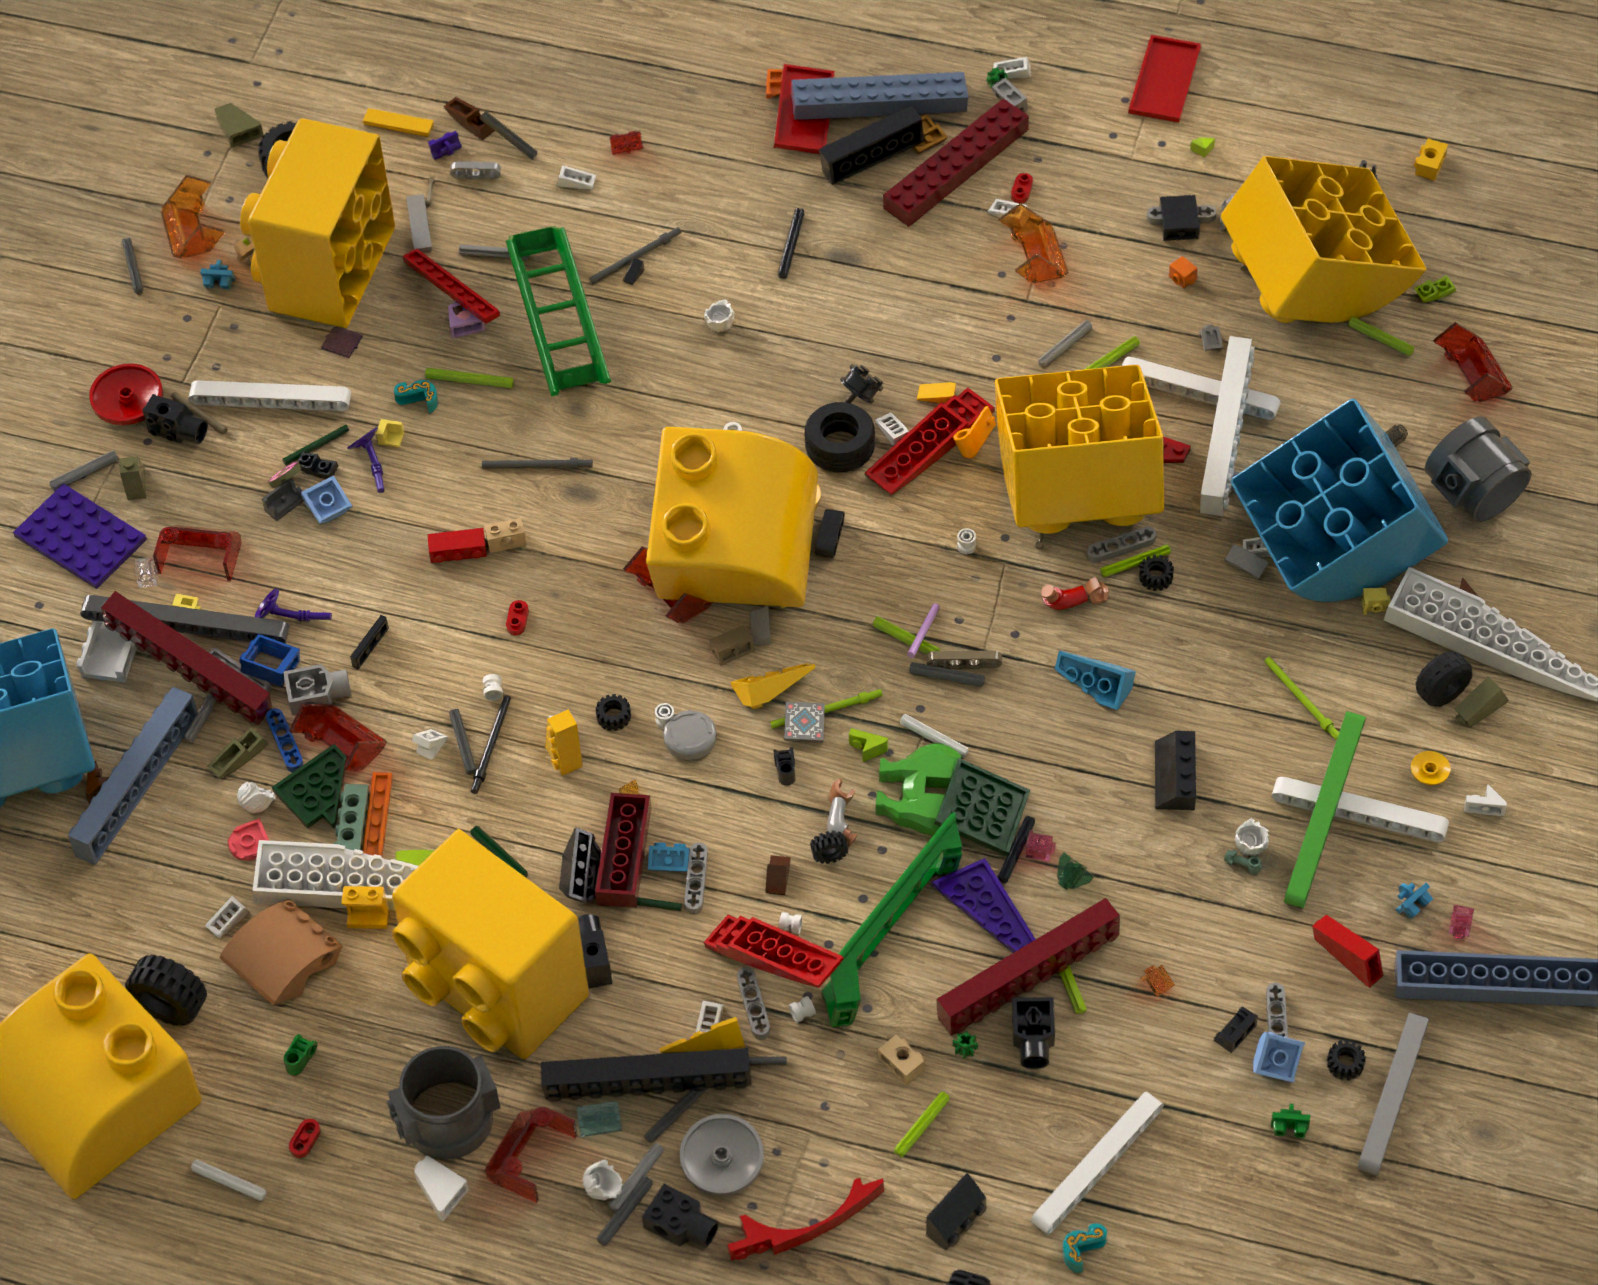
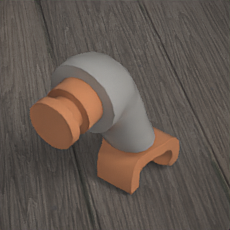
M839 778L833 783L829 794L831 808L828 816L827 831L829 833L832 831L843 833L848 843L847 845L850 847L858 835L851 834L852 831L848 829L849 825L844 820L845 805L851 801L856 791L851 789L848 794L840 790L842 780Z

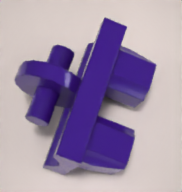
M456 131L448 132L437 140L428 141L434 160L447 154L451 156L454 154L453 151L462 148Z

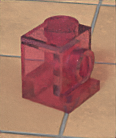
M1030 830L1026 845V858L1049 861L1050 855L1055 854L1056 842H1053V836L1036 834Z
M1459 905L1453 906L1449 933L1453 934L1455 938L1463 939L1464 937H1469L1474 908Z

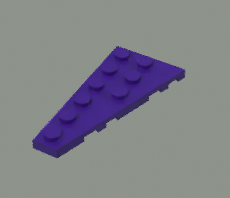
M985 858L932 882V886L1011 952L1014 953L1036 940Z

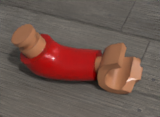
M1094 577L1085 584L1086 588L1081 585L1061 590L1052 585H1045L1041 590L1043 602L1049 608L1063 610L1087 602L1088 597H1090L1092 603L1101 604L1108 600L1109 589L1104 582H1099L1098 578Z

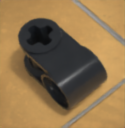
M790 747L789 750L781 751L773 749L779 782L787 786L793 784L796 779L793 747Z

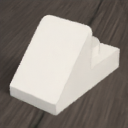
M430 729L414 734L412 742L418 744L417 754L433 760L448 736Z
M1487 785L1485 797L1479 795L1466 796L1464 812L1504 816L1507 802Z

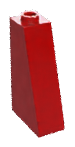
M1327 914L1320 920H1317L1312 926L1314 939L1367 987L1370 988L1384 976L1380 951L1377 947Z

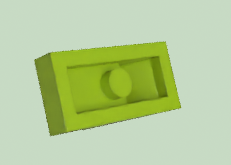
M851 728L849 732V745L857 749H863L862 759L865 762L888 751V738Z

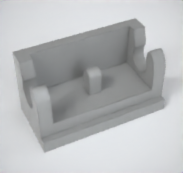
M1006 78L992 86L994 95L997 98L999 96L1002 99L1004 98L1018 109L1021 108L1023 112L1028 110L1027 98Z

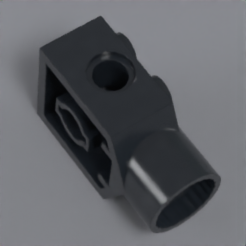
M152 394L142 410L148 433L153 436H160L181 443L184 439L195 444H200L206 436L208 430L207 420L194 416L185 404Z
M593 914L577 917L588 988L613 984L610 962L599 917Z
M1054 997L1012 998L1013 1046L1020 1049V1064L1027 1069L1044 1068L1049 1064V1048L1054 1046L1055 1043Z
M665 1183L642 1216L643 1228L679 1247L692 1241L707 1248L713 1241L719 1227V1221L701 1212L700 1201Z

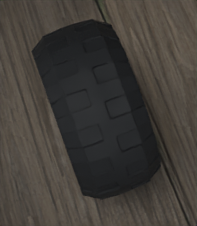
M1453 651L1444 652L1435 657L1422 669L1415 683L1416 691L1430 706L1441 707L1456 699L1469 685L1473 674L1472 666L1460 653Z

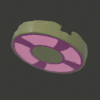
M296 461L276 473L268 480L271 488H275L281 485L283 480H289L300 471L301 464Z

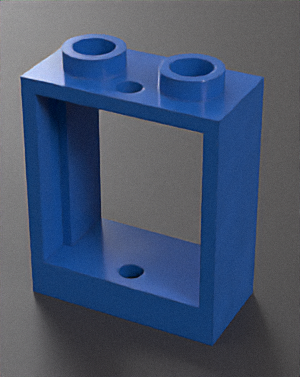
M258 634L249 643L247 651L240 656L241 672L283 687L285 684L283 672L294 670L300 662V649ZM263 652L283 661L276 670L254 662L259 653Z

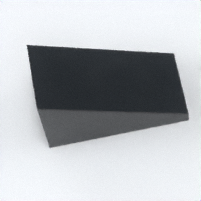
M634 258L623 281L633 285L644 272V262Z

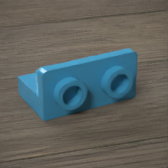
M654 843V846H649L648 870L687 872L690 848H686V844L676 843L674 847H666V843Z

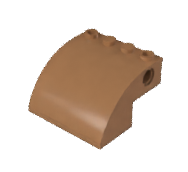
M288 899L266 908L250 919L232 937L219 958L274 1006L301 995L308 976L334 966L343 946L335 937L328 934L321 925L314 922L307 913H304L294 902Z

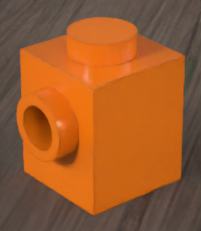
M1181 256L1170 264L1169 277L1175 284L1180 285L1184 289L1188 285L1195 283L1198 268Z

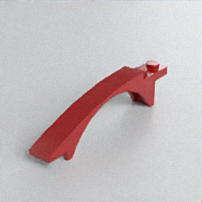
M860 1178L854 1179L851 1191L840 1208L825 1220L812 1226L798 1229H780L761 1224L746 1214L741 1215L740 1224L745 1239L728 1244V1254L731 1261L743 1260L748 1255L761 1254L772 1248L773 1254L776 1255L807 1243L832 1230L865 1208L884 1192L883 1178L866 1184H862Z

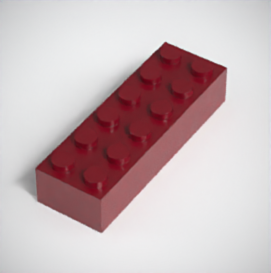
M611 793L595 890L597 905L637 908L652 809L650 795Z

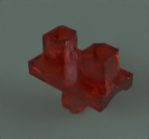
M630 131L628 134H615L609 137L612 155L624 152L631 154V151L643 149L640 131Z

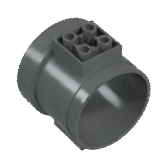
M1483 416L1472 418L1452 430L1434 448L1425 464V472L1432 479L1431 483L1454 508L1462 506L1467 513L1471 514L1476 522L1487 521L1507 509L1523 493L1532 476L1531 470L1528 468L1530 461L1507 436L1500 438V432Z
M436 1046L416 1054L406 1064L401 1073L400 1087L389 1091L390 1100L386 1101L391 1119L397 1126L396 1130L400 1139L404 1138L407 1145L412 1144L418 1151L429 1157L446 1160L463 1157L480 1147L491 1131L493 1111L500 1109L497 1088L482 1055L472 1058L463 1050L450 1046ZM460 1083L476 1090L472 1100L464 1108L453 1114L431 1116L421 1113L412 1107V1104L420 1094L439 1084Z

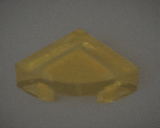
M633 780L619 788V793L638 794L637 781Z

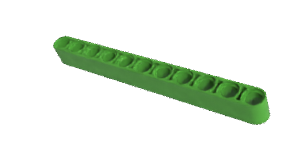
M1346 711L1284 898V903L1302 909L1305 906L1366 716Z

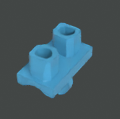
M217 260L216 265L210 264V269L201 268L200 271L205 288H214V282L218 280L220 281V288L230 289L232 281L236 280L233 271L228 270V265H223L222 260Z
M1402 883L1398 887L1400 891L1398 898L1402 900L1405 897L1406 900L1395 910L1398 914L1404 912L1412 919L1421 911L1414 904L1415 900L1423 907L1433 900V897L1427 891L1430 886L1425 883L1413 892L1415 888L1413 883L1409 886Z

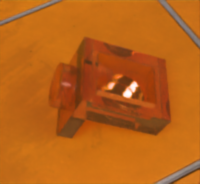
M1163 965L1148 967L1144 970L1145 975L1140 977L1142 981L1146 980L1156 997L1175 986Z

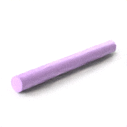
M938 604L932 605L907 653L908 657L914 658L940 608Z

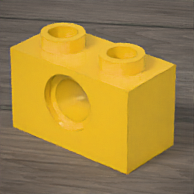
M1427 139L1426 144H1422L1420 148V157L1415 159V175L1435 181L1446 158L1448 144Z

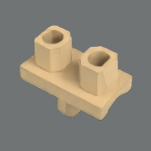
M251 236L246 237L250 242L248 246L240 240L233 247L238 254L237 260L239 262H242L247 257L252 261L255 250Z

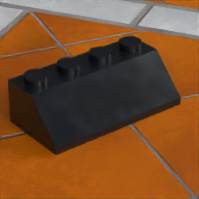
M1174 731L1155 741V809L1195 810V731Z

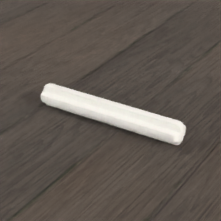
M907 714L901 717L900 724L934 743L944 744L953 748L961 755V758H965L968 754L966 746Z
M194 1160L191 1165L193 1172L259 1201H262L266 1196L267 1192L264 1188L200 1160Z

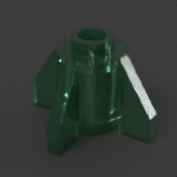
M1064 852L1059 858L1057 878L1059 879L1058 884L1064 889H1076L1086 885L1095 876L1086 870L1087 867L1080 864Z

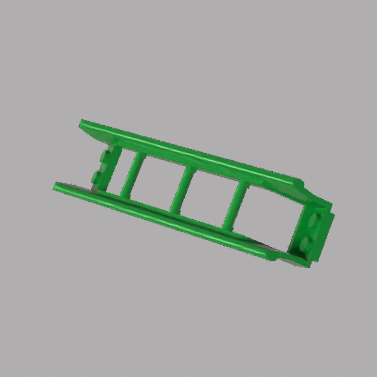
M544 227L508 236L509 239L505 240L551 397L558 395L559 390L596 381L603 384L612 383L565 227ZM555 249L560 255L561 264L532 271H526L524 262L521 257ZM565 271L573 299L537 307L529 278ZM575 307L584 336L547 344L539 315ZM584 343L587 344L592 363L555 371L550 351Z
M956 813L949 815L838 953L843 956L844 960L830 975L831 980L822 990V998L825 1002L832 1028L852 1025L855 1021L861 1001L858 970L935 873L939 875L958 870L962 857V843L958 832Z

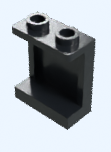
M1196 196L1160 197L1159 207L1163 224V241L1199 239L1200 225Z

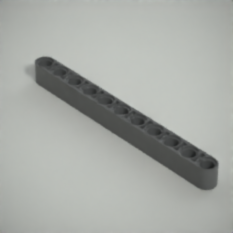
M86 595L80 612L81 617L86 620L104 622L101 607L109 597ZM130 600L180 633L251 642L260 634L286 644L290 627L288 623L280 620Z

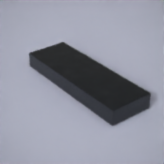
M379 616L351 654L350 658L353 668L360 669L389 629L387 617Z

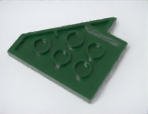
M333 744L272 787V791L307 829L322 818L333 828L336 827L340 794L342 792L347 763L346 755Z

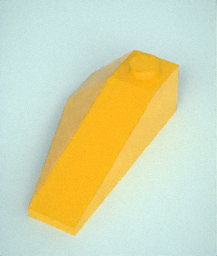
M804 663L783 668L782 673L780 671L765 672V677H754L753 675L731 681L730 683L742 704L750 706L751 709L762 707L763 703L771 701L815 669V664Z
M734 1017L710 1026L711 1030L708 1032L698 1031L693 1033L689 1040L679 1039L659 1048L660 1054L738 1049L745 1048L737 1018Z

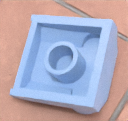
M334 475L301 492L305 505L311 510L319 524L327 523L352 508L350 501Z
M1264 1032L1257 1045L1253 1060V1072L1294 1082L1305 1042L1275 1035L1272 1032Z

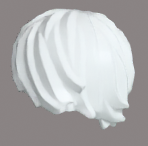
M726 299L719 300L715 304L713 303L709 310H705L704 319L706 325L712 331H726L732 327L735 321V312L731 308V303L727 304L728 301Z
M246 782L241 785L237 794L240 806L249 813L263 812L276 799L274 792L271 793V790L258 788L256 783Z
M1252 818L1239 826L1235 834L1237 848L1243 855L1256 856L1263 853L1268 848L1269 830L1261 826L1260 822L1255 823V820Z
M606 1159L589 1166L585 1170L582 1179L587 1194L598 1200L616 1198L622 1192V1178L619 1173L613 1170L614 1167L612 1165H608Z

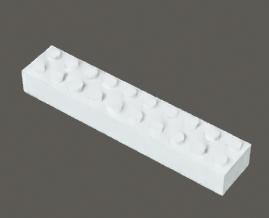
M1232 336L1229 338L1201 490L1200 513L1223 516L1224 509H1228V496L1231 492V479L1234 476L1235 469L1234 462L1237 459V446H1239L1240 430H1242L1243 426L1242 418L1243 414H1245V402L1248 398V385L1252 374L1251 368H1253L1255 347L1252 346V339Z

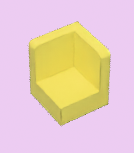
M381 419L376 432L378 445L399 448L404 436L402 422Z

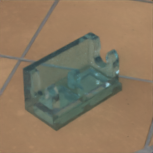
M618 1101L576 1107L581 1137L622 1131Z

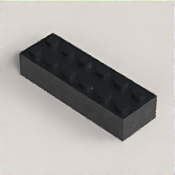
M911 105L833 143L823 146L819 149L822 172L831 185H834L923 143L924 134L921 117Z

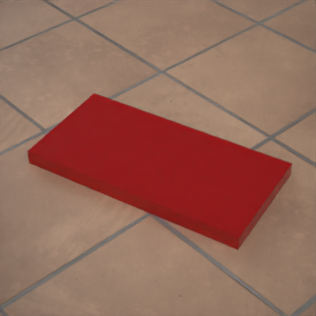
M1151 35L1129 105L1128 114L1179 123L1200 54L1201 43Z
M790 64L783 65L773 148L819 154V149L827 145L830 118L794 120L791 86L792 80L834 78L835 71Z

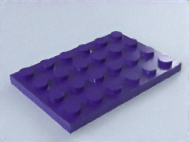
M64 483L13 531L14 537L96 589L147 540L145 534Z

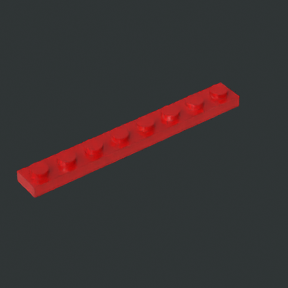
M417 248L402 256L403 262L483 323L487 324L500 317V311Z

